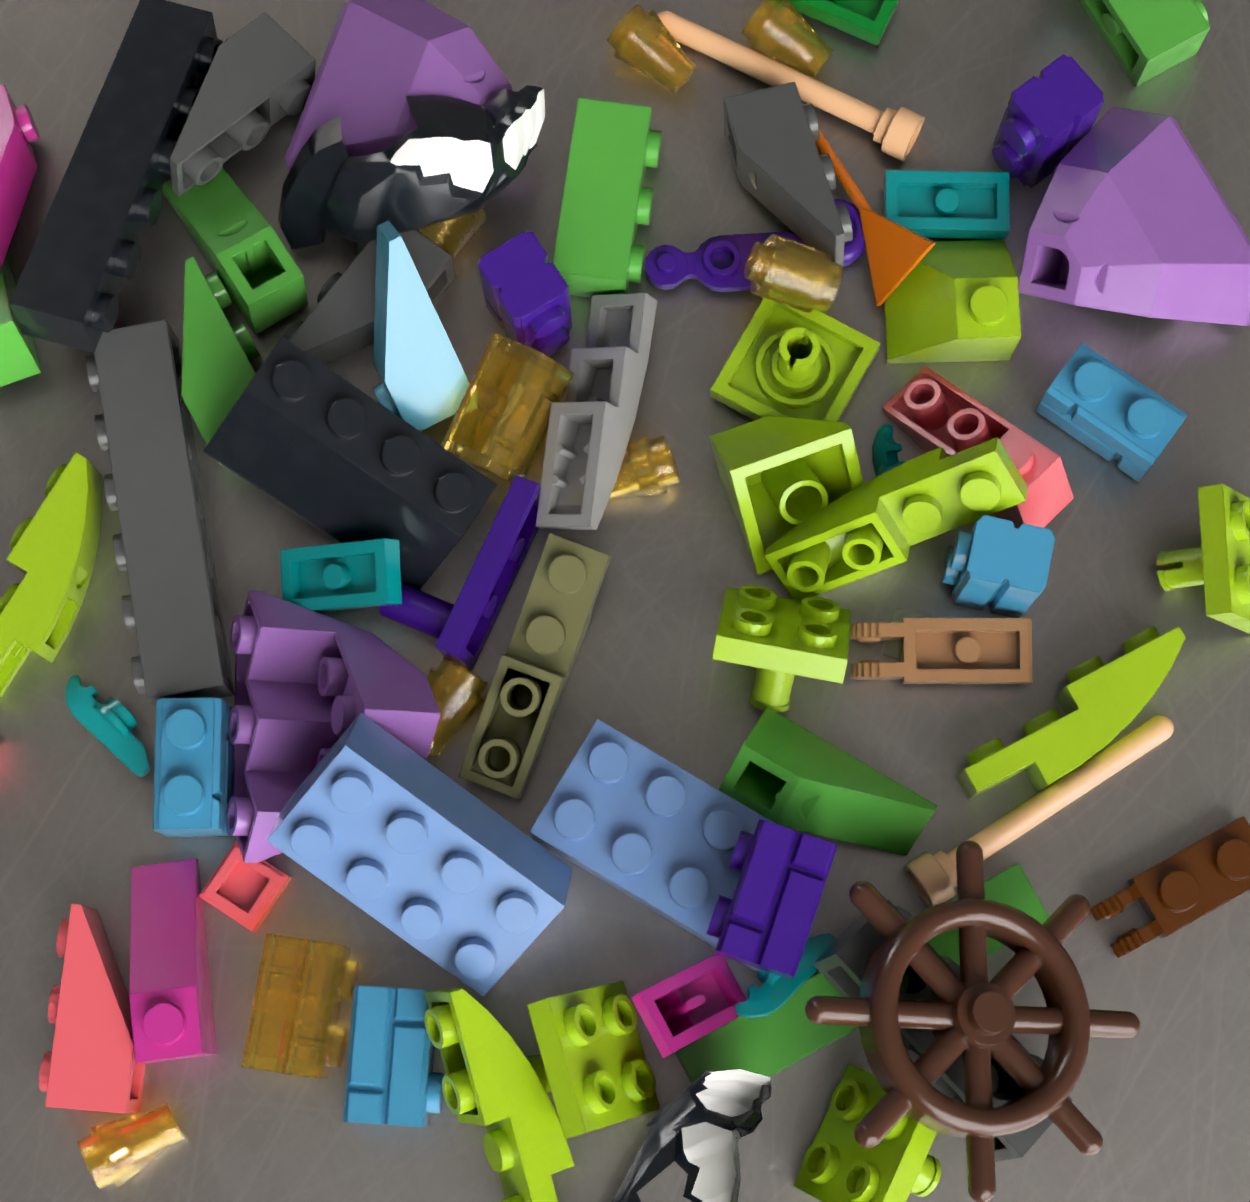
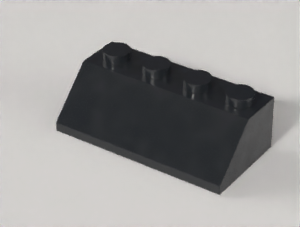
M284 337L279 339L203 450L204 453L338 543L384 538L399 540L401 583L418 590L423 587L461 540L497 486L493 481Z

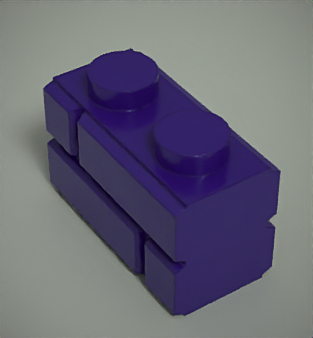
M1061 55L1041 70L1039 78L1033 76L1011 93L1008 107H1006L994 139L992 155L996 164L1002 172H1009V178L1015 179L1017 177L1024 186L1033 188L1053 173L1055 166H1058L1062 159L1091 130L1103 105L1104 93L1071 56Z
M523 231L480 257L481 260L477 265L486 307L499 327L505 330L506 338L520 359H529L536 354L539 358H545L565 346L570 339L569 331L572 328L568 285L553 262L548 263V255L533 232Z
M759 819L754 834L741 830L728 867L729 870L740 873L733 897L730 899L719 895L706 933L719 938L714 953L792 980L795 978L837 845Z

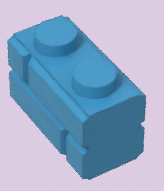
M1083 343L1080 344L1052 382L1035 410L1105 460H1115L1117 462L1116 467L1137 482L1153 465L1188 416Z
M983 515L980 520H977L970 533L959 530L954 546L950 545L942 576V583L952 585L950 598H952L953 605L980 611L986 605L989 606L990 613L1020 618L1046 588L1055 543L1053 532L1051 529L1024 523L1017 529L1014 528L1013 521Z
M222 698L156 699L153 830L166 837L230 836L227 830L226 817L233 787V745L228 741V724L232 707Z
M354 985L343 1122L425 1127L429 1125V1113H441L443 1104L442 1078L444 1073L433 1072L435 1046L429 1039L424 1021L425 1012L429 1009L424 992L429 990Z

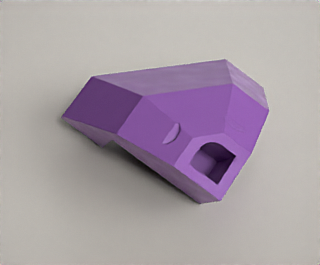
M352 0L344 3L285 159L289 170H291L301 148L312 133L338 115H340L342 142L348 156H365L386 150L406 133L419 128L412 115L406 96H449L483 105L492 94L505 88L512 90V87L470 26L425 0Z
M1111 107L1058 164L1029 229L1018 291L1022 294L1066 304L1150 318L1249 326L1250 240L1174 117Z
M261 591L248 592L243 615H236L234 617L230 633L231 650L235 653L234 705L230 712L228 724L229 739L233 744V790L227 807L226 822L229 835L237 837L243 862L258 863L283 853L267 841L283 806L360 712L425 760H427L441 712L425 674L373 633L318 612L310 611L307 608Z

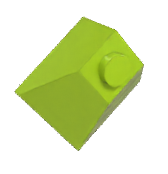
M1005 240L934 241L936 244L883 303L886 364L1010 361L1021 339L1018 276Z
M768 415L709 436L723 489L757 575L773 570L764 556L766 548L814 513L819 512L828 504L864 484L852 429L847 422Z

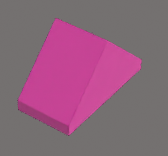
M718 954L631 997L662 1059L738 1018L739 1015L735 1011V1006L737 1003L747 1000L725 958Z

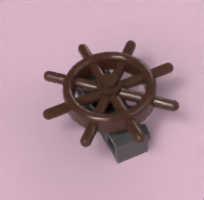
M964 841L956 850L957 900L940 903L912 915L904 908L894 906L889 899L886 900L870 882L858 881L852 885L849 891L850 900L862 914L813 963L843 997L814 996L808 1000L805 1006V1013L807 1018L815 1024L859 1026L861 1042L869 1066L880 1086L886 1092L856 1125L854 1130L856 1142L864 1148L877 1146L906 1114L931 1130L956 1138L966 1139L968 1193L976 1202H988L996 1193L995 1162L1022 1158L1052 1123L1058 1127L1082 1154L1094 1155L1101 1150L1103 1145L1102 1135L1072 1103L1073 1100L1069 1095L1078 1082L1084 1068L1090 1037L1132 1038L1140 1030V1021L1134 1013L1129 1011L1089 1009L1081 976L1068 952L1062 946L1066 939L1088 917L1091 907L1087 898L1079 894L1069 896L1043 925L1019 909L1000 902L985 900L983 850L974 841ZM959 931L960 966L950 958L939 955L928 941L942 933ZM986 936L997 940L1015 953L989 983ZM905 971L909 979L907 992L900 990ZM1034 975L1042 990L1046 1007L1014 1005L1011 999ZM1012 1034L1049 1035L1044 1060L1030 1054ZM991 1064L996 1069L999 1077V1085L996 1092L992 1090Z

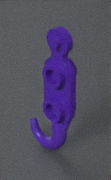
M834 199L835 205H846L853 230V240L845 242L844 267L863 254L866 245L860 212L856 206L844 199ZM788 232L719 235L707 239L696 251L691 253L683 252L672 245H661L651 250L645 261V274L649 282L659 289L666 290L676 288L687 279H696L706 288L718 292L769 289L771 285L781 289L795 286L799 282L822 271L833 269L797 235Z

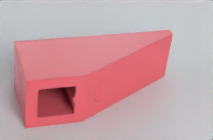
M926 366L882 407L884 413L926 453L942 446L946 454L950 456L998 437L1028 486L1026 502L992 514L997 518L1013 521L1014 528L1019 529L1022 523L1044 528L1074 499L1061 457Z
M71 904L69 919H62L56 942L57 955L59 958H64L61 985L55 984L53 986L48 1002V1021L50 1024L55 1025L52 1052H45L39 1071L40 1091L47 1092L45 1107L125 1114L139 1113L146 1063H135L129 994L97 909L80 904Z

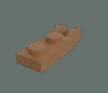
M903 618L900 622H863L850 625V639L858 640L860 643L901 640V662L862 660L859 663L851 664V679L867 681L901 679V684H1031L1033 682L1032 618Z

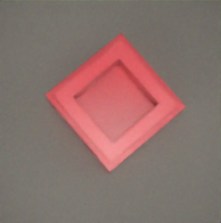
M235 841L199 894V897L250 931L256 933L292 878L265 860L258 863H244L239 845Z

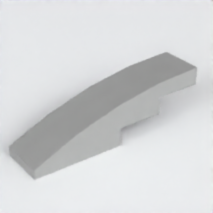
M647 293L592 295L586 347L572 348L565 402H551L536 527L597 530L623 462L635 422L648 365L658 300Z

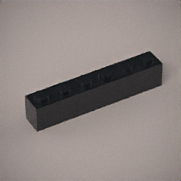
M166 0L139 1L10 299V307L22 334L94 353L102 333H109L114 327L119 311L118 294L125 278L132 279L140 262V241L146 226L153 227L156 224L162 207L161 190L167 175H171L170 157L217 49L223 43L222 40L217 38L212 12Z

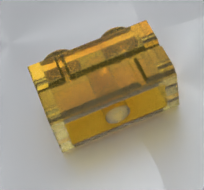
M493 333L441 446L467 464L506 482L512 483L515 475L525 478L548 431L551 402L561 401L574 373L540 351Z
M266 933L241 1067L314 1079H328L330 1067H341L348 1033L347 1028L337 1027L342 1000H353L354 985H357L359 975V962L349 960L350 947Z

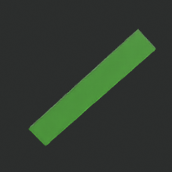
M1019 863L984 881L985 900L1000 902L1019 909L1042 925L1049 918ZM959 931L942 933L928 941L939 955L950 958L960 966ZM986 936L987 956L1005 947V945L997 940ZM906 971L900 986V990L903 992H907L909 986ZM818 972L811 976L773 1013L757 1018L739 1016L681 1048L675 1054L691 1084L706 1071L716 1072L742 1069L770 1077L859 1028V1026L815 1024L807 1018L805 1006L812 997H843L823 974Z

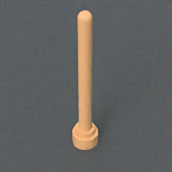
M661 11L655 17L654 26L660 34L774 87L795 82L802 101L811 103L823 111L874 134L873 141L882 145L881 152L902 162L910 154L920 134L925 116L902 106L897 111L888 107L884 112L671 11Z
M1164 715L1154 716L966 841H974L981 846L984 861L1167 740L1173 734V722ZM958 846L946 854L942 850L937 851L933 855L926 851L903 866L913 889L929 908L944 903L955 896L954 888L957 886L956 850Z

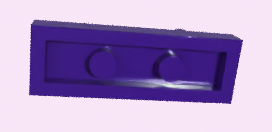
M515 475L455 604L401 583L402 604L380 606V615L438 639L435 648L450 663L472 671L539 529L536 527L540 495L539 483Z

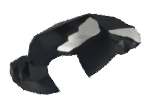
M526 85L518 92L505 88L492 94L483 105L449 96H406L412 115L419 128L406 133L386 150L365 156H348L341 137L340 115L317 128L301 148L283 183L278 221L291 249L315 246L324 242L325 229L342 238L357 243H364L376 240L377 226L388 220L400 234L479 212L519 176L526 166L532 150L537 147L536 141L545 118L544 88Z
M742 1069L716 1072L706 1071L646 1125L652 1127L612 1202H641L637 1192L674 1161L688 1174L683 1197L692 1202H738L741 1181L738 1141L741 1137L753 1133L762 1121L761 1106L771 1097V1078Z

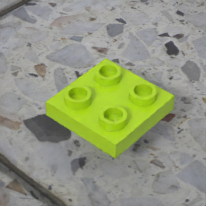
M771 285L713 384L710 397L753 420L769 415L838 422L874 360L881 343Z
M1223 483L1198 487L1201 547L1176 551H1160L1157 556V565H1168L1169 570L1157 571L1160 585L1165 591L1204 585L1206 616L1250 634V498Z
M743 585L739 589L726 587L712 659L756 667L754 687L749 700L750 704L762 711H765L767 707L777 713L788 711L795 675L843 684L848 661L851 610L840 608L836 602L823 597H806L802 601L779 597L771 589L758 585Z
M623 980L549 997L527 1005L541 1054L527 1056L526 1058L532 1065L547 1094L552 1092L565 1139L660 1109L655 1092V1075L646 1061L636 1026V1010L628 998Z
M848 1064L841 1082L832 1094L830 1106L815 1139L804 1155L802 1167L793 1186L822 1202H906L910 1193L919 1197L927 1196L936 1188L941 1176L939 1160L928 1154L937 1132L918 1123L906 1114L877 1146L873 1148L860 1146L854 1137L855 1127L886 1092L882 1089L874 1074Z

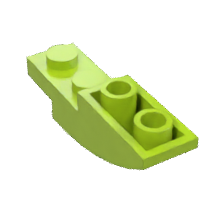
M998 437L950 456L946 454L941 446L871 479L828 504L825 508L814 513L766 548L764 556L791 597L802 601L806 597L822 594L907 561L911 545L979 520L983 515L989 516L1026 502L1028 486Z
M75 452L68 465L62 464L53 472L45 487L46 499L33 518H26L18 526L10 542V549L12 551L6 560L24 573L25 577L20 584L15 583L10 586L0 599V699L31 651L53 663L79 613L94 570L101 533L103 508L102 476L87 458Z
M1151 627L1121 644L1125 655L1104 665L1100 656H1096L1068 671L1065 676L1070 684L1066 685L1055 696L1066 716L1061 718L1057 709L1053 708L1022 725L1027 736L1004 747L1001 739L996 738L965 756L970 766L964 769L956 778L968 800L1024 770L1038 793L1082 765L1108 745L1133 721L1155 694L1170 671L1186 638L1181 628L1177 627L1160 636L1156 627Z
M435 988L424 992L429 1008L424 1015L426 1031L432 1044L440 1050L446 1076L442 1078L444 1099L450 1111L457 1115L458 1122L486 1126L487 1133L483 1136V1147L490 1166L499 1175L505 1198L501 1202H558L551 1175L575 1165L552 1102L532 1065L511 1035L485 1007L463 988Z

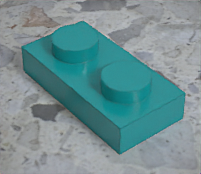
M886 170L883 179V216L926 238L1006 239L1010 231L1009 172Z
M384 538L280 550L283 600L315 612L402 604L399 540Z

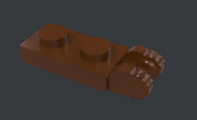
M1244 816L1127 881L1129 886L1091 907L1090 912L1097 922L1101 919L1108 920L1124 911L1125 906L1138 899L1151 920L1137 929L1132 928L1119 935L1116 941L1110 944L1117 958L1126 955L1158 936L1161 938L1169 936L1250 890V825Z

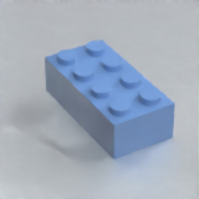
M361 712L285 803L267 839L270 844L482 997L486 995L565 907L572 874L570 866Z
M597 719L529 832L534 841L713 948H716L719 938L706 933L719 895L730 899L733 897L740 873L729 870L728 867L740 831L754 834L759 819L772 821ZM738 962L755 973L759 970L756 967Z

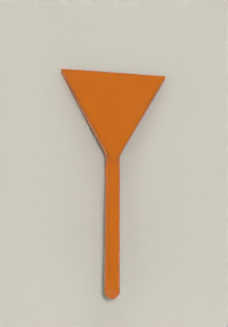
M819 129L820 136L819 140H815L816 147L821 154H829L835 176L860 212L876 306H881L932 249L936 242L873 211Z

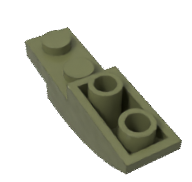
M549 533L507 652L501 656L458 777L513 798H521L580 652L593 616L591 612L612 555Z

